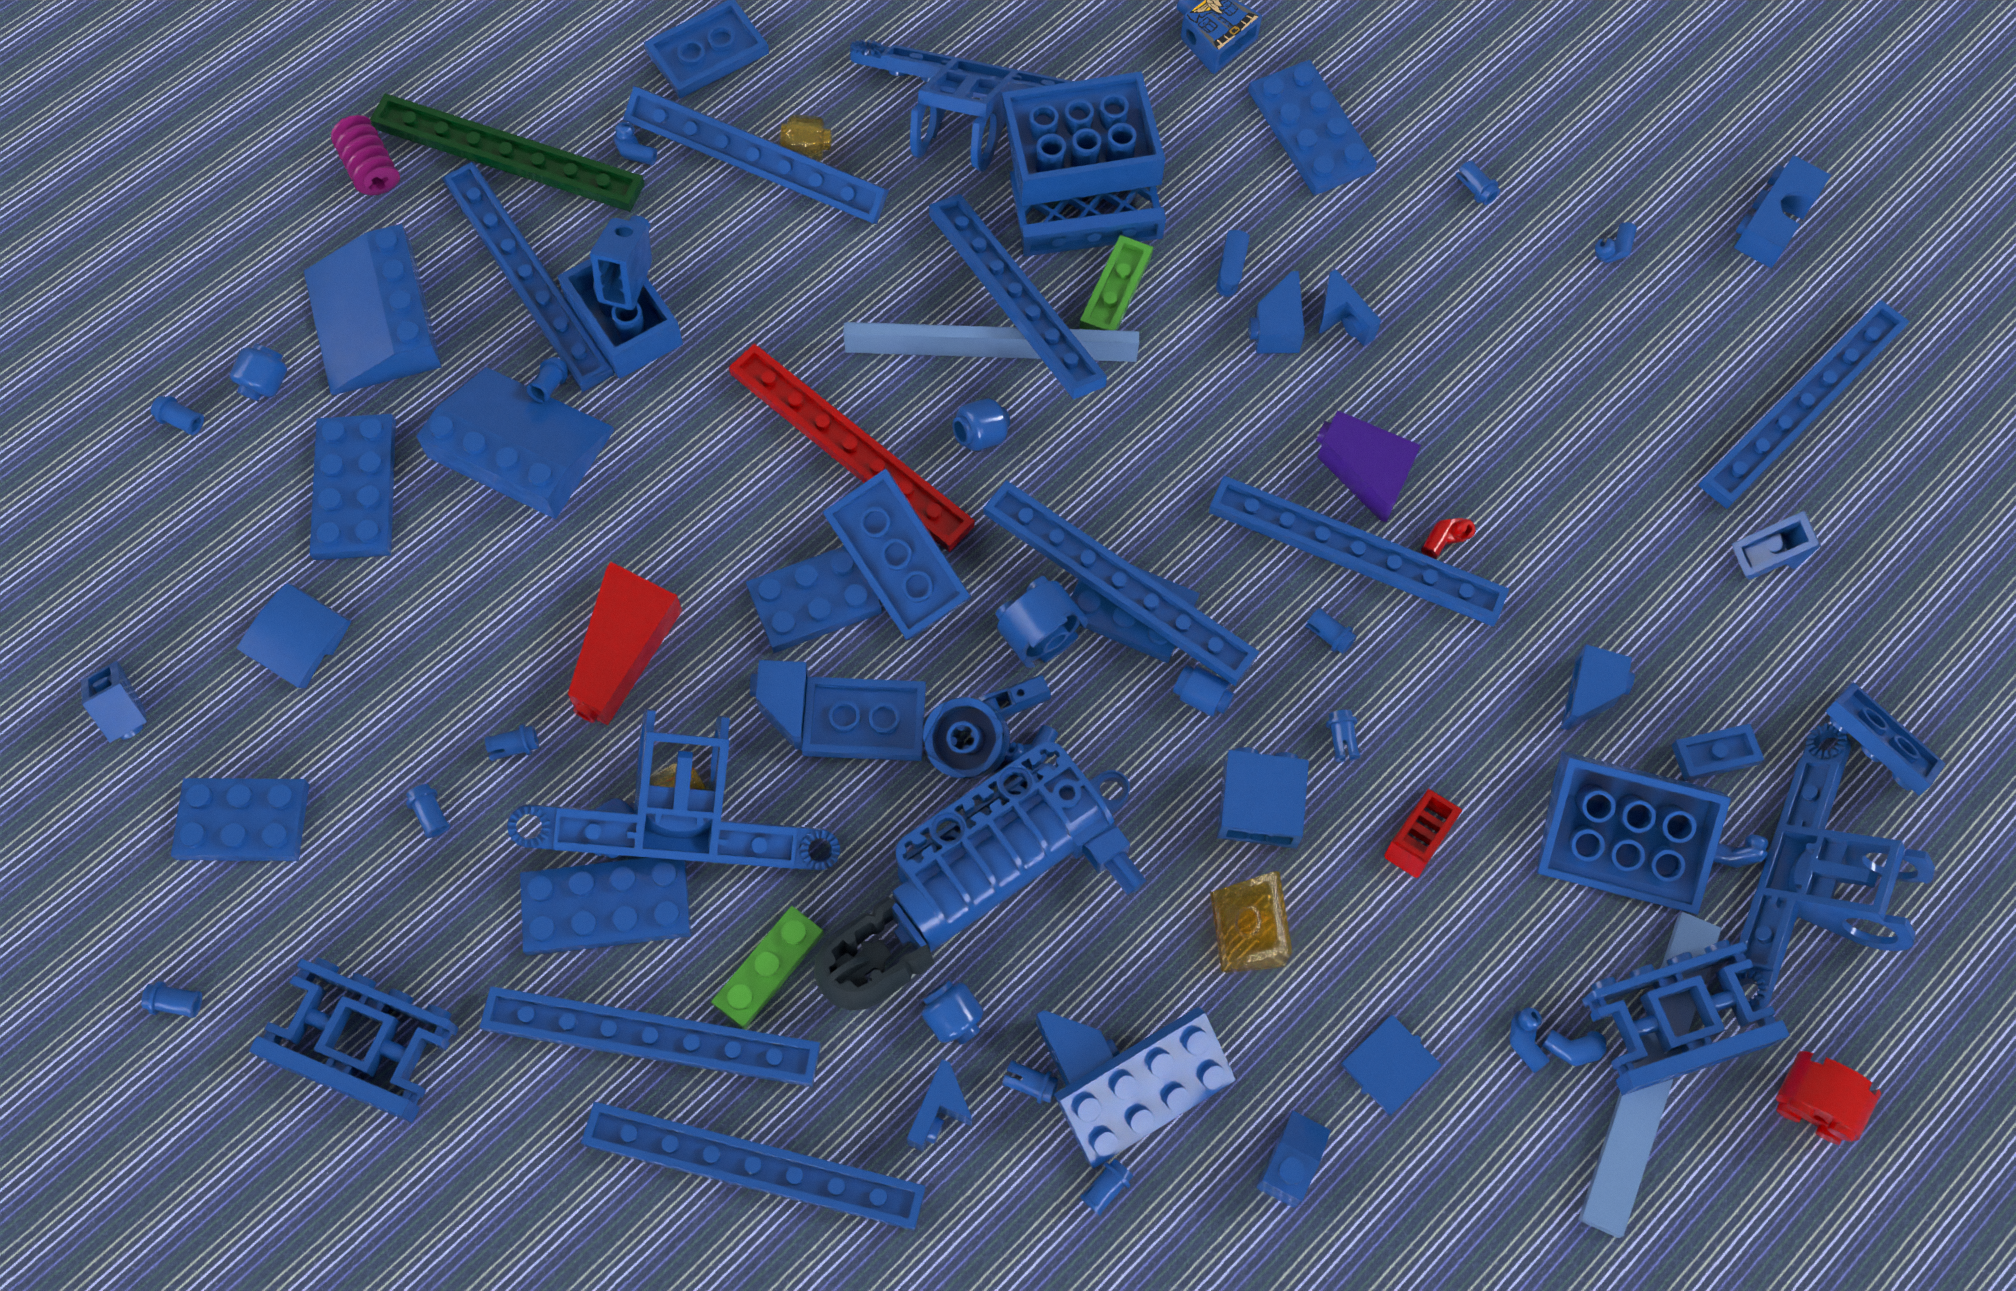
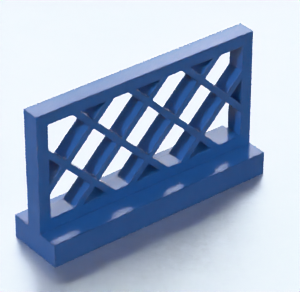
M1010 171L1009 178L1021 235L1023 257L1116 245L1120 235L1139 242L1163 239L1166 216L1164 207L1160 206L1156 186H1150L1147 189H1131L1132 191L1124 201L1112 193L1097 195L1089 205L1077 198L1061 200L1053 210L1043 203L1022 206L1014 171ZM1138 194L1150 201L1151 208L1137 210L1129 204ZM1102 199L1117 207L1115 212L1111 214H1101L1095 208ZM1068 203L1082 211L1078 218L1067 219L1059 213ZM1032 208L1047 216L1041 223L1027 224L1026 216Z

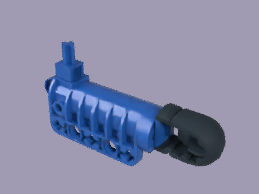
M1043 742L905 835L896 846L898 879L901 886L893 890V899L887 896L874 905L872 914H861L835 932L822 945L815 959L814 977L821 993L833 1005L851 1011L868 1009L882 1002L909 983L912 974L920 975L935 964L931 954L932 951L1070 854L1075 859L1084 855L1098 874L1107 869L1127 896L1135 893L1147 880L1127 856L1130 842L1114 824L1115 821L1112 816L1113 813L1122 808L1127 802L1130 792V783L1127 777L1119 771L1107 770L1089 781L1059 744ZM1044 753L1048 757L1056 755L1058 757L1056 765L1050 763L1041 764V755ZM1029 764L1031 769L1028 770L1025 766ZM1019 776L1006 786L1003 785L1008 777ZM1107 781L1117 782L1121 785L1123 794L1115 800L1106 799L1100 792V786ZM995 786L997 788L996 793H994V791L992 790V788H994ZM979 799L981 803L975 806L974 801ZM963 809L964 815L961 816L958 812ZM946 821L952 822L951 824L943 828L941 831L936 833V830L941 823ZM929 833L930 838L926 839L924 835ZM912 845L914 849L907 853L906 848ZM894 920L899 927L894 931L895 936L903 947L910 943L916 951L912 954L906 953L900 958L898 964L885 971L886 961L892 956L889 949L881 939L874 943L864 940L872 934H879L884 930L886 924ZM861 943L863 951L858 953L857 946ZM872 972L871 981L867 983L865 976Z

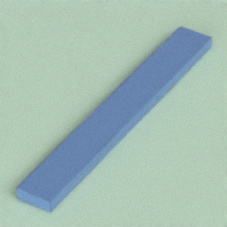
M844 323L845 353L1041 359L1017 327ZM1070 329L1095 361H1137L1139 348V332Z
M1681 912L1677 917L1661 968L1668 966L1666 962L1668 959L1682 953L1690 952L1693 958L1706 954L1704 948L1717 943L1721 927ZM1709 968L1682 977L1685 980L1701 975L1705 982ZM1689 991L1659 1000L1675 1037L1688 1034L1696 1010ZM1654 1032L1640 1037L1648 1056L1633 1065L1636 1069L1681 1054L1682 1050L1679 1048L1664 1053ZM1673 1079L1623 1096L1621 1092L1619 1093L1578 1218L1579 1221L1617 1238L1624 1236Z

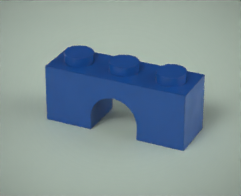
M1795 155L1792 156L1786 167L1778 165L1767 184L1773 187L1770 191L1762 189L1751 207L1757 210L1754 216L1747 213L1735 231L1741 237L1734 246V249L1772 269L1800 226L1799 223L1787 217L1784 212L1791 213L1803 220L1828 182L1831 174Z

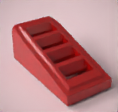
M1428 788L1390 843L1384 854L1385 859L1413 877L1418 878L1461 814L1462 809ZM1426 807L1445 818L1446 821L1442 822L1424 809ZM1419 820L1420 822H1422L1423 824L1427 825L1428 827H1430L1431 829L1435 830V831L1438 832V833L1435 834L1434 832H1432L1431 830L1427 829L1426 827H1424L1423 825L1419 824V823L1416 822V821ZM1408 833H1411L1413 836H1415L1416 838L1420 839L1421 841H1423L1424 843L1428 844L1429 846L1427 847V846L1423 845L1422 843H1420V842L1417 841L1416 839H1414V838H1412L1411 836H1409Z

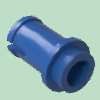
M1473 160L1466 162L1459 168L1460 172L1456 173V178L1461 180L1475 195L1474 200L1477 203L1488 205L1498 197L1500 193L1498 182L1495 179L1490 180L1476 166Z
M556 357L542 361L539 373L527 386V393L537 402L544 403L548 401L559 384H563L568 378L566 363Z
M171 395L157 397L151 406V414L160 424L169 423L192 436L196 435L203 426V414L179 404L177 399Z
M1318 608L1305 625V628L1310 629L1331 645V651L1334 653L1337 651L1341 654L1346 653L1357 638L1352 633L1353 628L1351 626L1344 627L1324 612L1322 608Z
M1338 710L1329 713L1326 727L1331 729L1335 761L1346 762L1344 745L1348 747L1350 761L1359 759L1361 756L1358 750L1354 726L1358 723L1357 718L1352 715L1351 710Z
M520 724L517 730L494 736H486L485 746L487 753L491 752L489 759L493 762L497 759L524 752L527 755H532L533 750L539 749V740L533 725L526 727L525 724Z
M422 784L407 792L408 800L406 805L409 809L414 810L424 830L425 837L434 838L446 832L450 828V824L447 822L436 800L438 795L436 789H431L429 784Z
M157 981L155 984L149 983L145 987L141 1005L143 1009H148V1012L153 1015H157L161 1011L194 1018L198 1015L201 1008L202 993L201 991L167 987L165 982Z
M1011 1060L1007 1071L1022 1076L1023 1079L1019 1080L1005 1075L1002 1086L1035 1097L1038 1104H1042L1043 1101L1051 1103L1059 1084V1079L1052 1077L1053 1072L1048 1071L1044 1074Z
M1115 1158L1110 1164L1107 1162L1103 1164L1105 1170L1085 1193L1080 1195V1199L1099 1216H1101L1104 1209L1124 1187L1129 1189L1131 1186L1129 1181L1134 1177Z

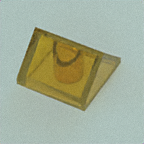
M1273 871L1210 892L1222 972L1279 968L1286 965L1293 952L1280 872Z

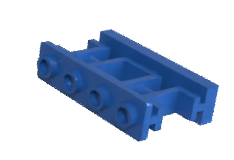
M1728 940L1719 941L1704 948L1706 954L1693 958L1690 952L1682 953L1666 961L1668 966L1655 970L1653 965L1649 964L1629 972V979L1616 982L1614 977H1609L1590 985L1592 991L1582 1001L1585 1008L1590 1006L1592 1011L1590 1016L1593 1022L1613 1016L1628 1050L1627 1054L1618 1056L1611 1061L1613 1069H1617L1620 1076L1615 1081L1622 1096L1776 1045L1790 1036L1783 1020L1775 1021L1773 1015L1776 1013L1772 1006L1753 1012L1736 977V975L1745 973L1753 967L1751 959H1746L1744 952L1748 950L1744 941L1734 945H1730ZM1727 961L1730 963V965L1723 967L1715 973L1723 992L1711 996L1701 975L1685 980L1682 977ZM1651 986L1654 987V990L1646 992L1640 997L1647 1017L1633 1021L1624 1000L1609 1005L1606 1004L1608 1000ZM1689 991L1705 1028L1675 1037L1659 1000ZM1730 1007L1740 1028L1757 1023L1759 1028L1714 1043L1711 1041L1712 1037L1718 1036L1726 1030L1718 1011ZM1654 1032L1664 1053L1679 1048L1683 1052L1636 1069L1633 1065L1648 1056L1640 1037Z
M316 957L314 963L300 958L297 964L300 971L297 976L293 975L289 983L307 993L288 1029L268 1022L264 1029L267 1031L264 1037L257 1036L249 1052L266 1062L413 1123L420 1109L416 1104L420 1097L423 1098L426 1090L408 1080L427 1043L445 1051L447 1050L451 1035L456 1036L459 1030L449 1020L452 1014L432 1004H428L426 1010L412 1005L413 997L393 988L390 989L388 994L374 989L377 985L375 981L358 973H353L351 979L338 974L340 967L322 958ZM316 978L361 998L357 1002L342 995L333 1014L329 1015L317 1010L327 991L312 982ZM389 1009L436 1028L434 1033L417 1027L408 1047L402 1046L392 1041L401 1022L395 1017L388 1015L387 1012ZM352 1012L382 1024L363 1061L333 1049ZM308 1026H312L323 1031L313 1050L321 1056L328 1058L326 1064H323L279 1044L284 1039L299 1045ZM383 1057L399 1063L390 1083L404 1090V1093L401 1097L354 1076L359 1071L374 1077Z

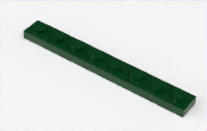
M386 93L370 118L371 125L378 131L631 212L645 185L642 175Z

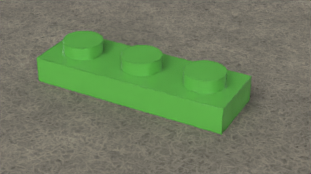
M1122 235L1119 236L1080 319L1079 328L1085 330H1118L1152 257V246Z
M791 905L711 1001L712 1005L745 1030L824 935L823 929Z

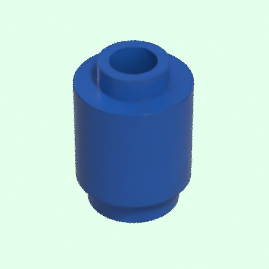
M1189 665L1185 666L1173 689V693L1180 696V701L1211 717H1215L1217 712L1225 714L1235 694L1229 691L1231 683L1200 666L1193 668Z

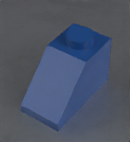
M1291 271L1258 303L1255 317L1249 318L1248 336L1249 340H1255L1256 354L1300 352L1305 331L1299 271Z
M1587 644L1584 646L1575 659L1561 723L1562 729L1570 730L1610 709L1623 695H1629L1635 679V673L1630 672L1632 657Z
M759 660L758 674L752 673L750 677V697H756L759 711L795 750H802L807 678L809 677L807 662Z
M118 661L81 680L82 705L110 743L118 738L122 740L131 738L143 729V724L147 722L145 708Z
M1045 1010L1036 1014L1035 1023L1065 1086H1068L1120 1054L1112 1039L1106 1041L1101 1030Z
M1292 1110L1256 1188L1292 1208L1298 1206L1302 1202L1320 1164L1331 1130Z

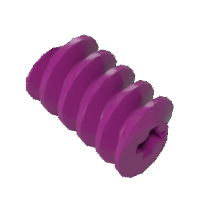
M362 115L348 116L341 119L334 126L331 132V141L347 169L356 190L365 195H380L390 191L399 183V172L395 169L387 149L384 148L376 128L371 125V120L368 117Z

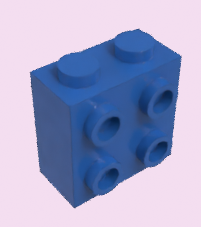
M1249 747L1228 750L1223 767L1217 838L1297 849L1303 838L1309 760L1299 759L1296 754L1280 752L1275 755L1259 754L1258 750Z

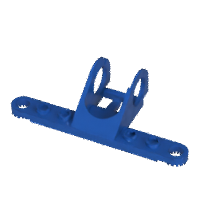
M857 40L850 44V60L854 63L885 69L894 76H906L908 74L919 76L922 81L927 82L919 89L918 104L911 111L910 148L914 157L922 158L926 154L932 138L936 139L946 110L979 116L972 126L971 164L972 167L981 172H984L992 161L1006 121L1002 92L1074 82L898 45L886 47L883 44L881 45L880 42L877 43V41L870 43L871 40H867V43H865L864 40H861V42ZM927 106H930L929 126L922 142L921 127L923 116ZM990 116L989 136L982 154L983 132Z
M653 709L644 710L637 757L635 813L526 804L516 808L509 816L507 823L510 838L517 845L526 848L810 870H826L837 862L840 855V844L837 838L825 829L721 820L730 741L728 739L730 718L726 716L717 717L715 737L654 732L656 711ZM654 741L713 746L708 790L690 789L693 752L678 751L674 787L649 785ZM528 814L535 815L542 823L540 832L530 838L521 836L516 829L519 818ZM816 838L826 839L830 845L829 854L822 860H813L809 856L808 846Z
M1824 723V726H1816L1817 729H1812L1810 731L1811 734L1806 737V746L1802 758L1799 759L1739 943L1745 942L1748 950L1744 952L1746 959H1751L1753 967L1745 973L1736 975L1741 987L1747 984L1758 985L1759 989L1756 992L1757 995L1753 996L1754 999L1749 998L1750 1001H1748L1753 1012L1764 1009L1770 1002L1797 917L1864 946L1887 951L1907 950L1913 946L1916 933L1908 918L1886 914L1895 882H1923L1928 884L1933 880L1935 866L1928 852L1906 849L1901 840L1825 830L1851 750V742L1847 734L1841 733L1832 723L1831 725ZM1827 738H1837L1839 740L1837 742L1838 746L1835 745L1834 750L1831 748V751L1825 750L1824 752L1818 749L1820 743ZM1865 854H1888L1885 867L1873 863ZM1902 859L1912 864L1917 870L1913 872H1899ZM1878 876H1881L1873 905L1833 899L1838 883L1865 885L1874 888ZM1859 918L1873 921L1889 928L1897 936L1883 937L1872 935L1853 927L1845 919Z

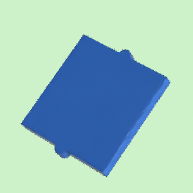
M1393 1015L1387 1018L1340 1064L1361 1086V1093L1369 1094L1389 1116L1442 1066L1420 1043L1421 1038L1418 1035L1413 1036Z

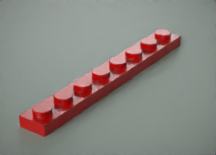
M755 343L729 366L731 376L863 483L884 469H887L933 539L948 552L975 527V520Z

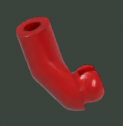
M1463 518L1437 522L1422 546L1421 552L1426 556L1437 559L1445 545L1464 542L1472 538L1476 532L1475 524L1470 519Z

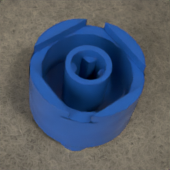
M1045 576L1032 581L1024 595L1016 601H1007L995 613L999 619L997 624L998 632L1027 668L1035 667L1032 661L1041 658L1046 663L1060 655L1079 637L1075 630L1080 623L1084 628L1088 624V618L1058 581H1048Z
M961 697L938 705L930 713L923 729V742L930 762L939 771L951 777L977 779L989 775L1004 761L1010 744V729L1001 713L990 704L970 697ZM972 729L971 737L974 738L973 744L971 746L965 745L962 748L964 741L959 738L962 731L969 733Z

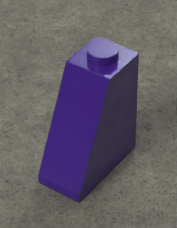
M1337 410L1332 422L1324 421L1319 431L1316 442L1322 445L1317 458L1379 520L1387 522L1421 445Z

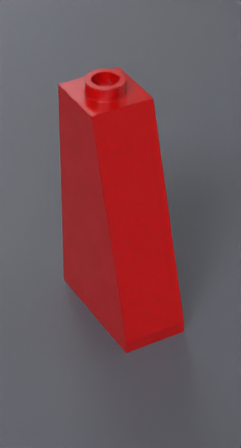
M613 562L609 563L568 691V696L574 706L573 711L579 717L590 723H594L597 719L609 725L681 614L682 608L676 594Z

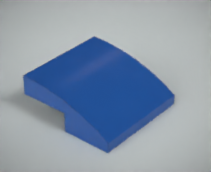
M286 583L261 610L236 649L294 686L306 688L324 655L334 654L352 621L291 583Z

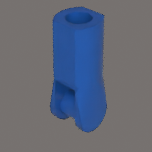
M1228 230L1225 238L1216 282L1217 292L1224 297H1230L1236 293L1242 278L1250 235L1241 230Z
M1040 674L1008 688L988 693L978 700L990 704L1001 713L1004 719H1007L1021 711L1051 700V693L1043 675ZM1007 699L1010 706L1000 709L998 702Z

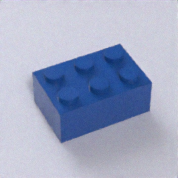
M591 258L558 275L565 299L619 379L683 345L678 321L647 277L634 309L629 310L597 302Z

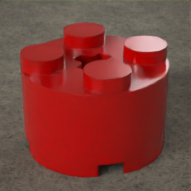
M1799 1051L1776 1096V1100L1779 1103L1776 1108L1777 1113L1797 1123H1800L1802 1118L1817 1126L1815 1133L1819 1137L1833 1144L1840 1145L1842 1140L1848 1142L1858 1141L1882 1092L1879 1089L1870 1091L1869 1089L1872 1085L1870 1080L1837 1061L1826 1057L1823 1064L1811 1061L1814 1053Z

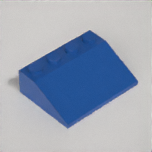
M1142 71L1002 92L1014 175L1022 206L1162 185L1165 156Z
M402 223L365 232L304 270L328 385L332 396L442 368L413 247Z
M485 367L436 407L416 437L427 458L556 519L614 432V428L551 397L544 403L537 402L527 393L526 385Z
M1562 751L1551 788L1536 872L1544 876L1698 915L1731 798L1720 790Z

